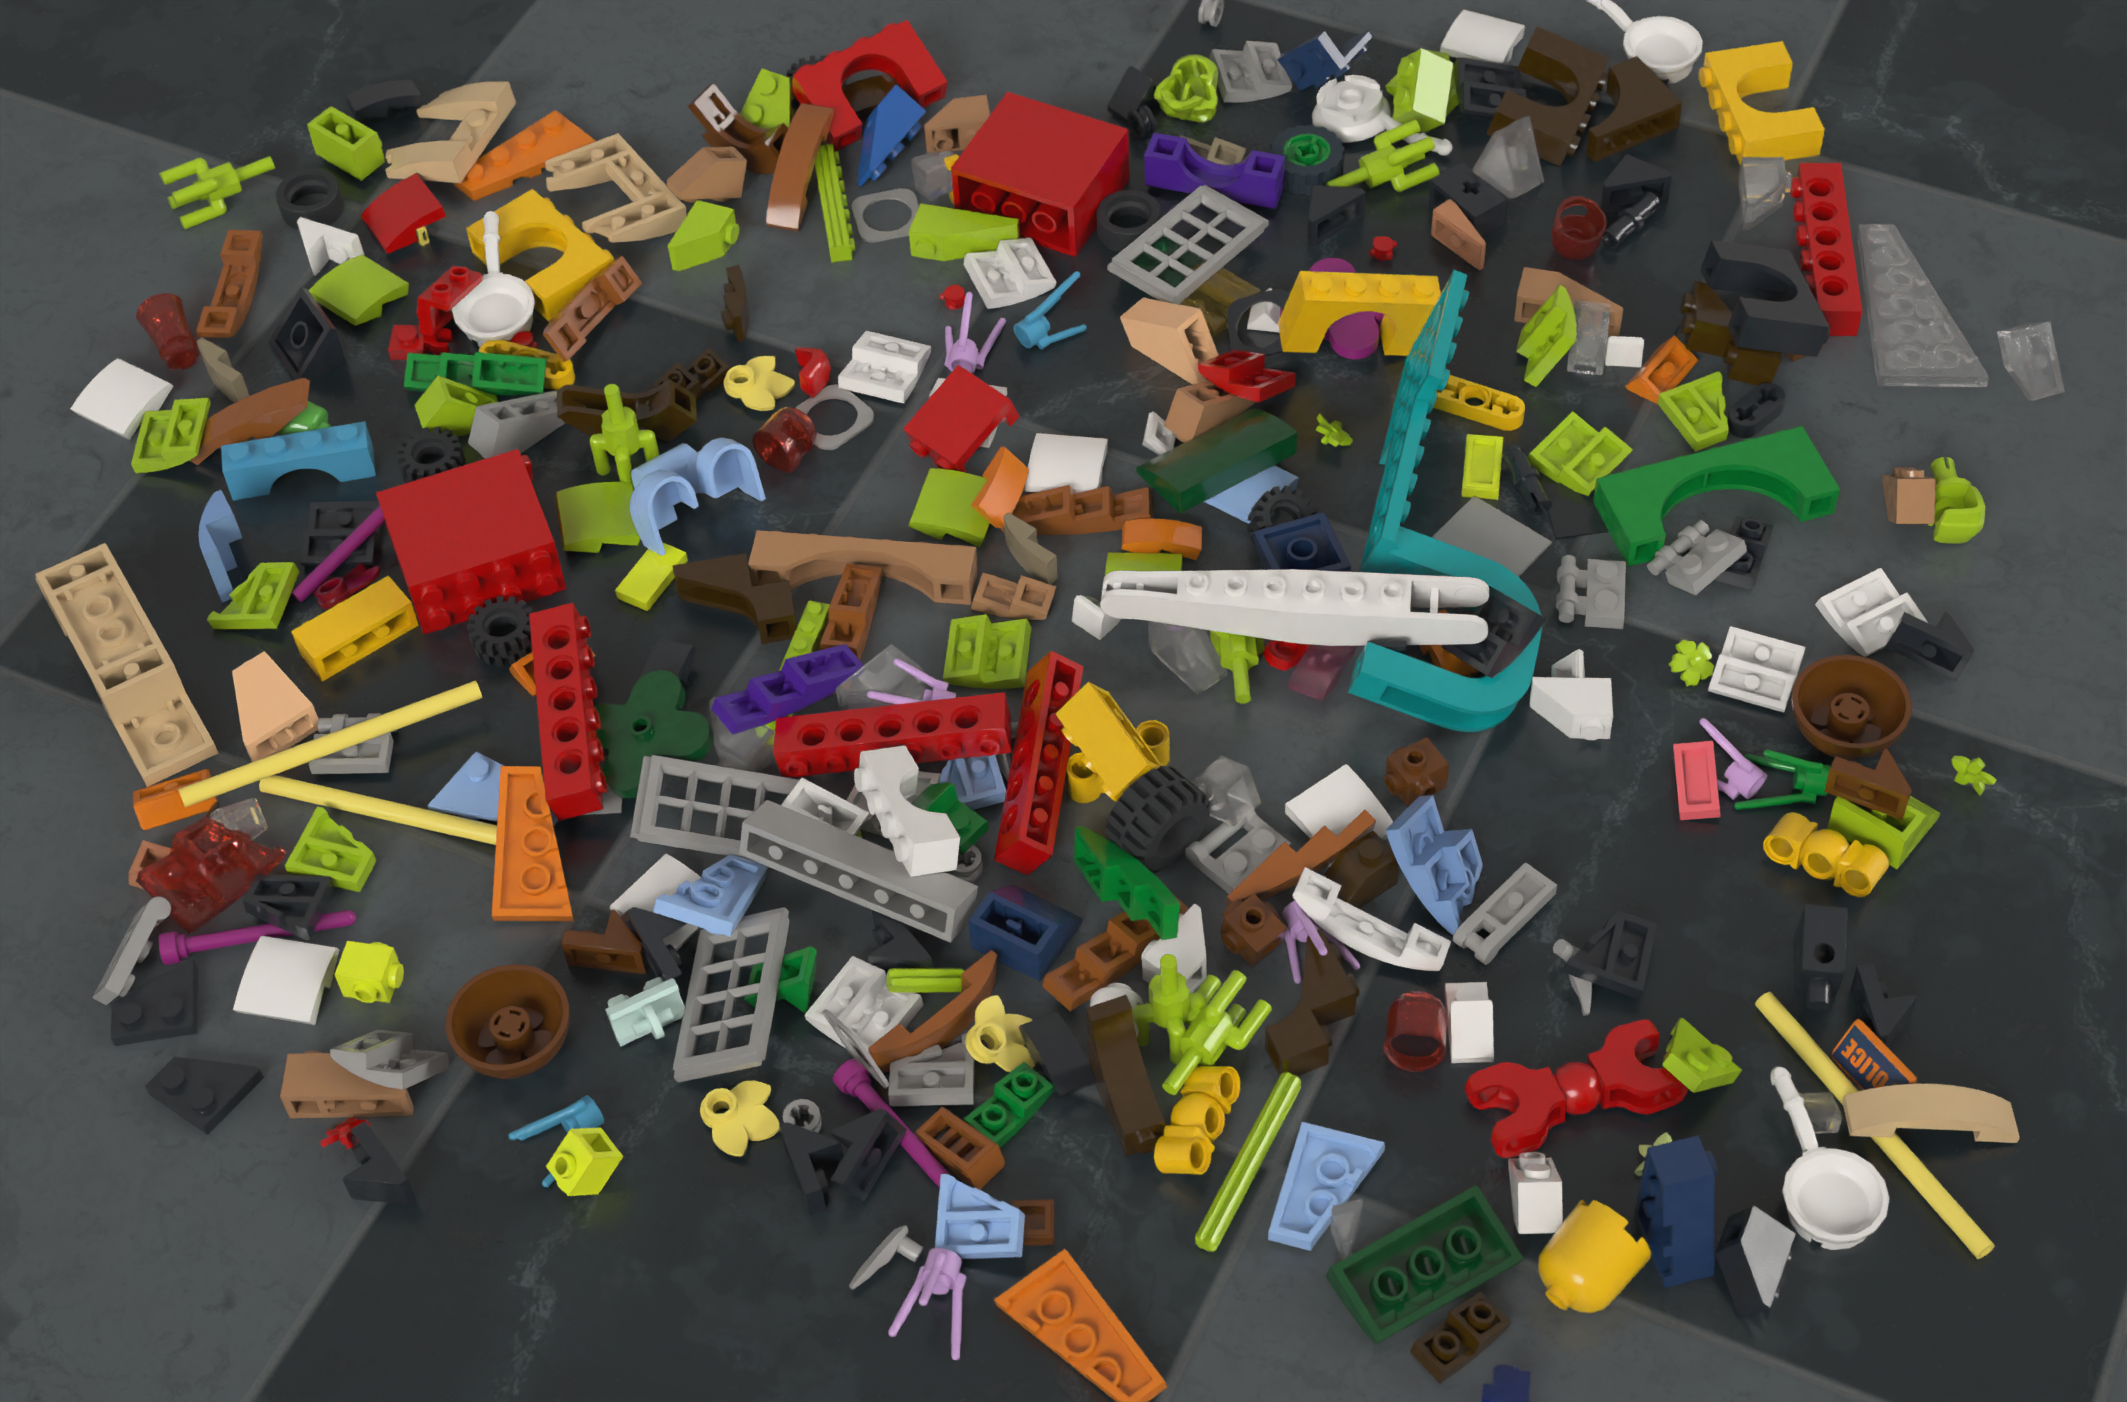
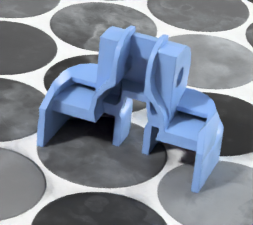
M720 437L711 440L699 452H696L689 445L682 443L634 468L631 475L635 488L630 500L632 521L643 545L660 556L666 553L658 530L678 520L673 505L683 502L694 509L698 507L695 493H705L717 499L739 487L744 493L760 501L766 499L751 451L744 445L727 438Z

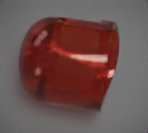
M1572 196L1564 200L1558 207L1551 232V241L1553 248L1560 256L1571 261H1580L1592 256L1597 250L1607 225L1605 214L1598 204L1583 196ZM1573 205H1582L1588 209L1587 214L1584 216L1574 214L1560 218V214L1564 209Z
M784 407L771 415L753 436L752 442L757 454L766 464L785 473H791L799 466L801 458L813 448L817 432L813 421L807 414L796 408Z
M1423 991L1406 992L1394 999L1388 1009L1383 1049L1388 1060L1396 1067L1406 1071H1424L1433 1068L1443 1061L1446 1052L1447 1011L1442 1002L1432 994ZM1401 1034L1423 1037L1431 1036L1439 1042V1047L1430 1056L1410 1057L1395 1051L1390 1041Z

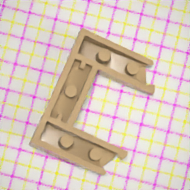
M509 82L467 84L443 92L429 104L418 108L416 111L419 118L463 121L449 141L415 143L387 150L386 159L388 164L392 163L386 169L388 178L405 179L417 173L421 180L461 183L516 104Z
M619 133L545 161L546 170L553 172V177L546 178L549 192L582 188L613 180L631 199L632 203L582 222L585 232L601 234L608 237L612 243L641 241L676 232L686 218V206Z

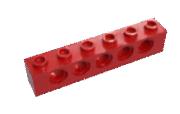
M1799 163L1797 177H1791L1790 197L1796 198L1793 206L1794 222H1799L1796 231L1797 246H1802L1803 249L1800 251L1799 257L1800 271L1806 272L1804 278L1830 326L1829 336H1857L1862 315V305L1841 163Z
M572 602L529 614L545 799L558 821L603 810L602 793L607 792L606 779L599 767V761L604 760V753L601 742L596 737V730L601 728L597 709L593 707V699L598 697L595 681L590 676V668H593L595 665L592 651L587 645V638L591 637V628L585 615L580 616Z
M1053 651L1045 655L1027 672L994 861L1027 876L1053 855L1071 742L1061 731L1064 725L1056 713L1080 690L1084 667Z
M1005 692L776 718L773 754L781 776L786 778L853 771L859 768L860 753L862 751L906 746L916 764L1011 753L1012 717Z

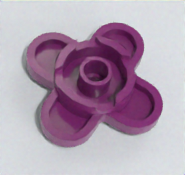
M1339 258L1322 259L1310 268V271L1356 273L1354 267L1349 262ZM1365 311L1344 316L1328 328L1324 339L1330 341L1333 350L1342 357L1348 359L1368 357L1378 347V324L1381 323L1385 314Z

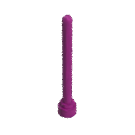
M351 910L322 914L314 932L351 926L356 921V914ZM270 923L186 937V934L178 935L177 931L159 934V949L163 964L171 965L181 963L182 958L189 957V953L257 942L261 936L281 938L293 936L294 934Z
M857 1058L850 1059L842 1064L835 1072L833 1082L844 1094H850L852 1097L858 1096L871 1112L884 1109L902 1124L907 1131L900 1141L901 1146L940 1188L941 1174L950 1175V1173L870 1086L871 1079L869 1078L867 1068Z

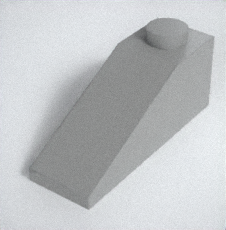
M558 390L477 406L468 444L485 459L519 449L521 454L565 424V422L557 417Z

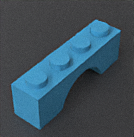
M365 421L221 446L222 472L233 501L269 495L271 486L280 476L297 469L322 470L330 473L340 482L376 476L375 453Z

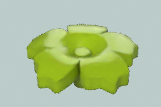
M1681 640L1675 645L1678 653L1672 656V661L1668 665L1671 667V672H1682L1680 679L1685 681L1686 686H1696L1700 679L1704 680L1713 675L1714 665L1706 661L1712 657L1707 645L1703 642L1696 645L1694 641Z

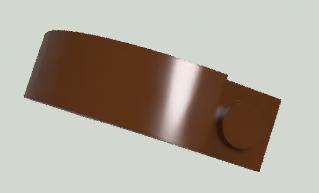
M714 83L707 86L688 105V108L706 129L701 136L711 147H734L747 160V170L759 174H774L780 150L788 131L785 123L769 129L754 126L736 112Z

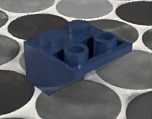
M1015 885L990 891L968 920L971 948L985 955L992 950L997 954V961L1039 982L1082 924L1081 917Z

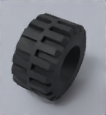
M1164 765L1157 769L1154 768L1131 784L1118 799L1108 816V822L1105 826V838L1136 858L1152 873H1157L1175 863L1185 854V848L1194 841H1197L1209 819L1211 802H1209V798L1175 767Z

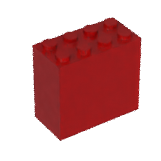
M1007 92L951 167L954 207L960 210L1019 219L1020 239L1031 238L1034 244L1077 257L1097 228L1096 211L1100 202L1108 195L1122 191L1130 180L1128 129Z
M519 449L376 493L423 634L468 621L470 614L476 615L474 609L478 605L483 609L486 607L484 601L488 599L493 604L497 603V597L503 596L505 602H508L509 596L516 597L517 603L521 599L527 602L566 589L552 534Z

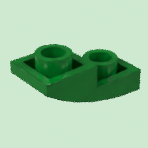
M1023 1062L994 1085V1095L965 1117L964 1122L992 1140L1000 1148L1039 1110L1052 1094L1054 1086Z

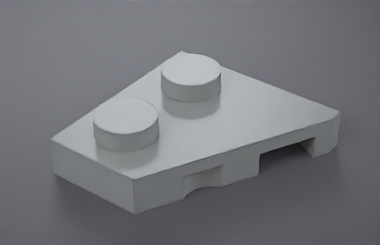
M967 1033L961 1035L962 1042L943 1050L937 1044L923 1050L919 1055L907 1056L890 1063L888 1094L890 1106L974 1104L975 1059L969 1054L966 1047Z

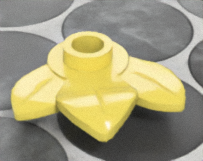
M761 356L749 360L746 365L732 367L724 379V389L728 395L741 398L746 407L759 411H768L775 408V399L786 396L793 389L795 382L785 375L774 372L776 364L774 356Z
M998 995L986 998L977 1006L975 1010V1025L970 1028L966 1035L965 1042L969 1054L975 1060L984 1064L995 1062L1007 1072L1013 1071L1023 1062L1033 1068L1036 1065H1034L1028 1049L1024 1047L1025 1041L1019 1030L1020 1025L1033 1021V1019L1018 1014H1005L1003 1003ZM981 1039L987 1043L988 1048L982 1044Z
M744 1081L731 1090L718 1088L710 1091L705 1096L700 1106L703 1122L712 1128L713 1141L719 1149L732 1156H743L746 1153L749 1140H766L780 1131L777 1117L763 1105L770 1095L771 1086L758 1081ZM721 1108L728 1109L725 1113L715 1114Z

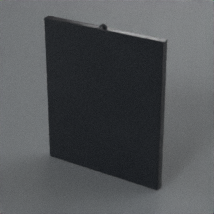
M1562 483L1542 485L1552 503L1551 508L1547 512L1555 539L1609 532L1593 502L1595 490L1589 496L1575 492Z

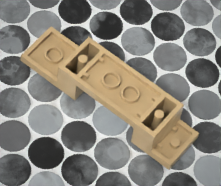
M106 543L35 574L39 588L65 636H68L109 718L147 787L218 754L212 738L185 692L171 658Z

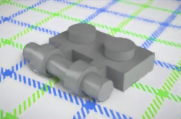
M1699 520L1692 527L1686 526L1678 533V539L1671 545H1664L1655 552V558L1647 564V568L1655 576L1666 569L1665 574L1670 585L1697 595L1744 555L1747 549L1743 539L1718 529L1704 537L1709 532V527L1704 521ZM1690 550L1684 557L1681 556L1684 552Z
M1563 556L1561 566L1557 569V582L1560 585V592L1556 595V609L1559 611V620L1569 623L1574 620V614L1585 615L1586 627L1623 629L1626 561L1588 559L1587 570H1579L1576 567V558L1574 556ZM1575 588H1586V596H1578L1575 593Z
M368 713L367 717L348 718L347 714H334L333 718H319L318 731L319 733H333L380 716L381 713ZM387 733L310 761L309 768L312 774L388 773L394 741L391 733ZM314 734V739L328 734Z

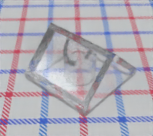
M1530 116L1523 117L1495 131L1472 169L1475 174L1509 199L1516 198L1544 183Z

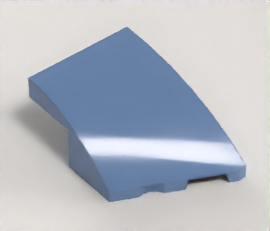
M219 490L213 493L203 511L198 536L201 551L223 603L231 599L229 594L233 591L226 572L237 568L229 543L241 539L242 535L223 492Z
M1419 796L1385 832L1396 860L1413 891L1433 917L1451 935H1454L1462 924L1460 916L1463 906L1472 903L1475 884L1479 880L1483 863L1473 830L1444 831L1434 796Z

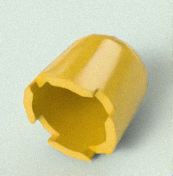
M1581 1200L1546 1244L1539 1256L1538 1272L1543 1284L1548 1289L1546 1296L1554 1305L1562 1310L1571 1308L1588 1314L1603 1310L1619 1295L1651 1256L1650 1248L1643 1237L1636 1243L1633 1237L1624 1230L1629 1222L1613 1209L1598 1201L1593 1200L1587 1206Z

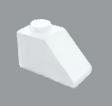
M1532 677L1530 707L1569 738L1586 740L1610 739L1613 721L1611 678Z

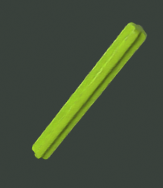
M1289 1072L1280 1074L1195 1235V1244L1199 1248L1205 1249L1208 1252L1217 1250L1301 1089V1079L1298 1076L1292 1075Z

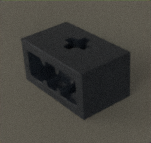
M1463 162L1431 179L1429 205L1434 209L1451 199L1461 209L1481 237L1505 224L1507 199L1500 191L1491 187L1477 172L1472 171Z

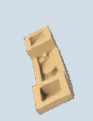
M1903 1084L1862 1090L1844 1095L1842 1099L1850 1136L1892 1138L1896 1128L1973 1131L1975 1141L2017 1143L2020 1139L2011 1103L2001 1097L1977 1089L1942 1084Z

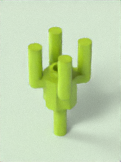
M1416 119L1378 134L1374 139L1377 151L1361 157L1359 169L1326 182V186L1351 187L1365 181L1370 188H1374L1391 180L1396 191H1404L1439 175V170L1435 163L1407 175H1404L1403 169L1407 165L1424 159L1426 152L1435 149L1434 142L1428 136L1405 147L1395 149L1392 143L1421 131Z
M268 156L235 170L230 162L209 169L205 159L196 158L159 174L164 185L193 174L197 175L198 180L193 182V185L172 192V196L167 197L173 210L199 199L201 201L207 199L209 202V206L179 217L182 226L186 230L224 215L227 207L223 199L241 192L240 182L273 170L275 165L271 157Z
M609 384L604 388L608 410L601 415L603 433L594 434L590 438L596 471L599 475H606L611 471L608 451L611 455L615 456L620 482H632L633 485L631 455L636 453L639 448H643L646 462L659 456L656 437L651 430L638 429L635 412L622 405L619 387L615 384Z
M1210 630L1212 654L1220 658L1222 668H1227L1233 672L1236 702L1240 704L1248 703L1251 700L1248 670L1258 665V654H1261L1265 648L1264 638Z
M1165 954L1160 958V974H1156L1148 986L1149 1003L1137 1005L1133 1010V1018L1139 1030L1137 1037L1139 1046H1146L1150 1043V1023L1154 1022L1160 1027L1167 1028L1170 1060L1172 1063L1178 1064L1184 1055L1180 1050L1181 1042L1179 1040L1186 1032L1184 1023L1187 1021L1191 1010H1202L1207 1007V998L1202 992L1190 993L1186 986V977L1177 972L1176 957L1172 954Z
M1232 971L1222 986L1217 977L1207 975L1196 990V992L1205 994L1208 1005L1202 1010L1195 1009L1189 1013L1188 1019L1185 1022L1189 1027L1179 1039L1181 1042L1180 1050L1184 1055L1162 1084L1163 1089L1167 1093L1176 1095L1198 1064L1201 1066H1213L1227 1045L1236 1050L1244 1049L1272 1011L1271 1006L1266 1001L1258 1000L1242 1024L1237 1028L1246 1015L1245 1009L1238 1004H1233L1228 1012H1225V1010L1247 980L1240 971Z

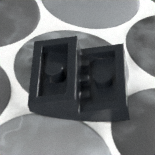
M1458 57L1454 63V77L1461 112L1494 118L1506 90L1527 98L1526 89H1521V72L1517 70L1518 66Z
M379 501L310 502L308 529H303L300 564L302 566H318L380 505ZM383 523L341 565H358L360 563L362 565H374L379 551Z
M1489 586L1488 601L1483 605L1477 606L1473 613L1474 616H1478L1487 622V637L1482 642L1476 644L1442 645L1441 647L1490 678H1493L1508 667L1524 651L1538 633L1546 618Z

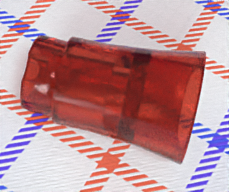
M161 293L146 299L137 309L136 319L149 335L162 360L172 370H186L196 364L199 351L197 349V342L189 327L181 298L171 293Z

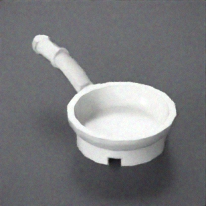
M1586 0L1596 6L1598 10H1603L1625 32L1623 47L1628 59L1638 56L1659 79H1669L1668 84L1676 83L1686 78L1692 71L1693 64L1702 52L1703 40L1699 32L1689 23L1674 17L1664 16L1644 18L1640 21L1632 22L1626 13L1611 0Z
M1359 75L1345 76V81L1337 83L1335 78L1323 85L1316 96L1317 104L1312 113L1313 125L1327 128L1330 132L1333 131L1342 142L1362 141L1377 135L1380 131L1390 130L1402 125V123L1393 120V117H1391L1390 105L1384 98L1382 91H1380V85L1371 78ZM1416 133L1402 140L1412 144L1428 136L1425 133ZM1431 137L1435 149L1430 151L1438 152L1439 155H1448L1452 151V144L1444 138L1442 140Z
M493 211L487 212L483 218V223L485 224L483 241L485 243L488 274H485L482 277L483 281L452 308L455 323L470 340L477 341L479 347L487 341L504 340L509 342L516 333L530 331L535 306L532 289L522 279L500 273L498 247L500 242V236L498 235L500 220L499 216Z
M1775 1067L1771 1071V1082L1775 1085L1784 1103V1109L1788 1111L1803 1150L1802 1157L1798 1158L1787 1171L1782 1191L1790 1222L1801 1237L1809 1242L1813 1239L1816 1242L1822 1243V1248L1830 1250L1851 1248L1874 1233L1886 1218L1889 1195L1885 1180L1871 1163L1855 1153L1835 1148H1818L1811 1121L1803 1105L1804 1099L1799 1096L1791 1080V1074L1783 1067Z

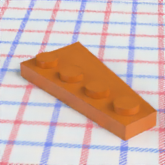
M555 110L478 158L463 181L453 184L470 199L476 201L513 186V180L517 178H533L542 174L541 169L545 167V161L594 143L596 140Z
M501 766L492 903L493 921H574L550 808L545 799L541 767Z
M1066 1249L994 1299L997 1307L1116 1402H1148L1167 1388L1164 1379Z

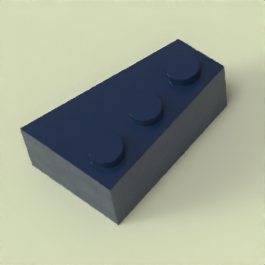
M1699 1136L1647 1148L1634 1213L1645 1241L1650 1248L1651 1256L1664 1288L1714 1276V1177L1717 1176V1166L1712 1152L1704 1150Z

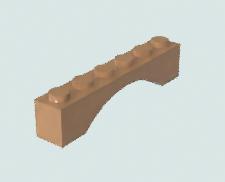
M756 531L748 563L752 587L789 580L790 590L813 580L841 575L848 563L882 567L883 576L907 583L923 592L934 602L972 605L978 575L976 547L892 541L889 539H865L851 536L839 537L780 531Z

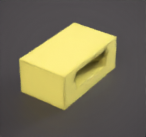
M425 226L415 230L419 244L424 246L429 243Z

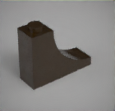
M1638 56L1609 67L1606 93L1612 99L1615 110L1602 123L1589 129L1586 155L1593 162L1679 127L1682 102Z
M1123 995L1087 1007L1086 1012L1090 1067L1097 1081L1095 1085L1124 1153L1128 1156L1137 1152L1148 1153L1153 1151L1158 1139L1164 1135L1165 1120L1156 1101L1142 1059L1135 1030L1133 1008L1127 995Z

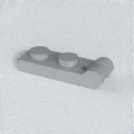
M1525 862L1459 926L1453 936V942L1463 949L1466 947L1470 948L1475 952L1476 959L1485 965L1489 964L1495 958L1499 949L1556 894L1557 884ZM1482 928L1490 933L1486 939L1477 934Z
M152 898L135 914L92 997L93 999L108 1005L118 995L124 997L135 980V976L130 974L135 963L141 964L152 947L153 942L148 940L152 930L165 920L171 912V905L165 898Z

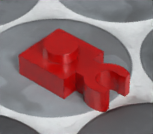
M394 325L388 347L390 359L407 360V353H433L441 356V352L451 353L448 343L453 342V336L448 328H441L431 337L420 334V325Z

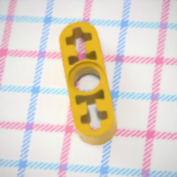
M504 340L487 341L479 348V352L546 358L544 388L556 391L565 385H572L575 381L571 360L563 362L558 354Z
M1449 375L1447 384L1441 393L1440 390H1436L1437 398L1433 408L1504 431L1516 430L1523 424L1525 404L1517 396ZM1469 398H1479L1484 403L1479 406H1471L1465 401Z

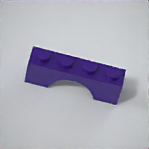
M1153 133L1144 155L1145 185L1192 193L1199 186L1206 185L1235 202L1276 209L1284 188L1285 156L1252 150L1245 160L1237 164L1220 165L1199 156L1191 148L1186 138Z

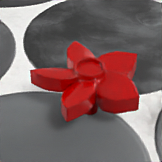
M353 1116L344 1120L335 1128L325 1129L328 1137L320 1141L322 1148L340 1140L342 1145L345 1144L347 1149L353 1148L355 1145L352 1140L351 1129L364 1121L370 1127L368 1120H357Z

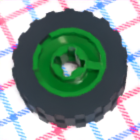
M1309 124L1308 126L1297 125L1294 128L1285 129L1283 133H1279L1271 143V154L1285 156L1283 188L1285 191H1290L1297 195H1312L1313 185L1326 186V182L1343 175L1344 146H1342V140L1337 138L1333 131H1328L1327 128Z

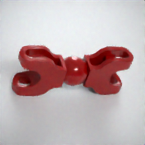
M1639 1020L1613 1028L1606 1037L1604 1046L1600 1050L1588 1054L1587 1064L1568 1062L1557 1068L1554 1074H1552L1549 1067L1533 1070L1520 1064L1503 1062L1472 1074L1467 1080L1464 1089L1470 1103L1479 1110L1503 1108L1512 1113V1115L1497 1122L1492 1132L1491 1144L1495 1152L1502 1158H1511L1522 1153L1538 1150L1547 1139L1548 1131L1553 1126L1565 1122V1112L1572 1115L1586 1114L1595 1109L1600 1102L1604 1110L1618 1106L1635 1113L1652 1114L1678 1104L1688 1092V1088L1666 1068L1653 1069L1641 1063L1644 1059L1654 1055L1659 1044L1660 1033L1650 1020Z

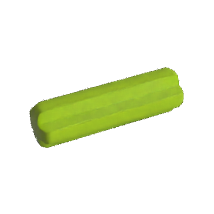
M891 968L886 975L887 990L891 993L962 992L961 974L964 972V969Z

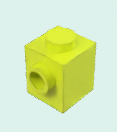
M347 941L334 975L343 997L355 998L365 1003H372L374 1001L390 1003L395 988H399L402 984L404 968L399 963L394 947H389L380 942L367 944Z
M601 1127L570 1129L546 1165V1168L556 1179L558 1187L568 1196L594 1195L600 1193L622 1160L623 1155Z

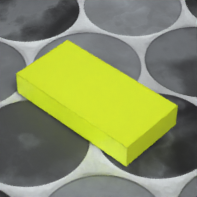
M1467 434L1461 497L1473 498L1476 496L1483 499L1498 500L1503 437Z
M665 543L662 544L666 554L662 556L648 548L616 588L617 599L648 612L675 578L672 565L687 563V553Z

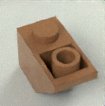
M987 95L955 98L924 125L927 154L964 150L990 116Z
M703 147L667 179V186L678 199L690 203L696 202L698 199H712L724 202L729 198H741L747 160L734 147Z
M1894 467L1893 474H1882L1888 520L1895 524H1934L1936 479L1925 476L1924 470H1918L1914 467Z

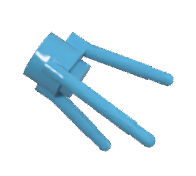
M1074 272L1041 305L1014 325V333L1023 346L1030 349L1037 344L1042 350L1053 342L1087 330V326L1083 324L1048 336L1047 332L1050 331V324L1044 316L1061 299V295L1080 277V272Z
M586 1095L558 1112L511 1132L509 1139L525 1140L562 1123L567 1133L570 1129L597 1128L604 1123V1118L593 1099ZM551 1173L542 1181L544 1187H549L555 1180Z

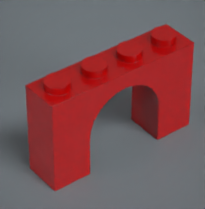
M908 20L898 24L891 23L885 26L880 33L870 38L867 36L862 37L851 47L841 52L839 50L833 51L824 60L814 65H804L793 74L792 92L800 104L834 109L835 112L826 141H824L826 145L833 144L834 152L861 139L862 122L842 91L844 82L857 72L877 70L890 75L899 83L903 91L922 108L945 98L948 81Z

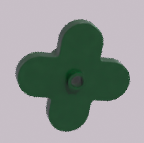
M656 670L642 676L635 683L629 700L624 705L604 703L593 706L597 709L601 728L596 730V737L601 742L604 756H608L603 769L606 783L610 790L621 798L637 797L644 756L652 757V755L696 762L703 758L713 745L714 735L707 720L698 713L681 711L685 702V690L678 677L670 671Z

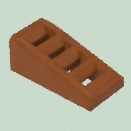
M943 1106L914 1132V1135L933 1156L972 1188L980 1190L1005 1166L1004 1157L996 1143ZM949 1126L951 1129L936 1141L935 1138ZM960 1136L962 1137L950 1149H948ZM972 1147H974V1149H973L972 1151H970V1152L962 1159V1157H963Z

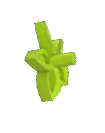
M1319 413L1316 418L1320 425L1315 430L1325 435L1321 439L1323 444L1327 445L1329 442L1337 447L1338 445L1348 446L1353 442L1349 434L1342 430L1341 422L1333 421L1330 424Z
M1954 756L1951 759L1953 767L1958 772L1954 781L1961 785L1971 783L1979 796L1984 792L1985 784L1992 785L1997 781L1990 774L1981 771L1985 764L1979 757L1970 760L1964 756Z

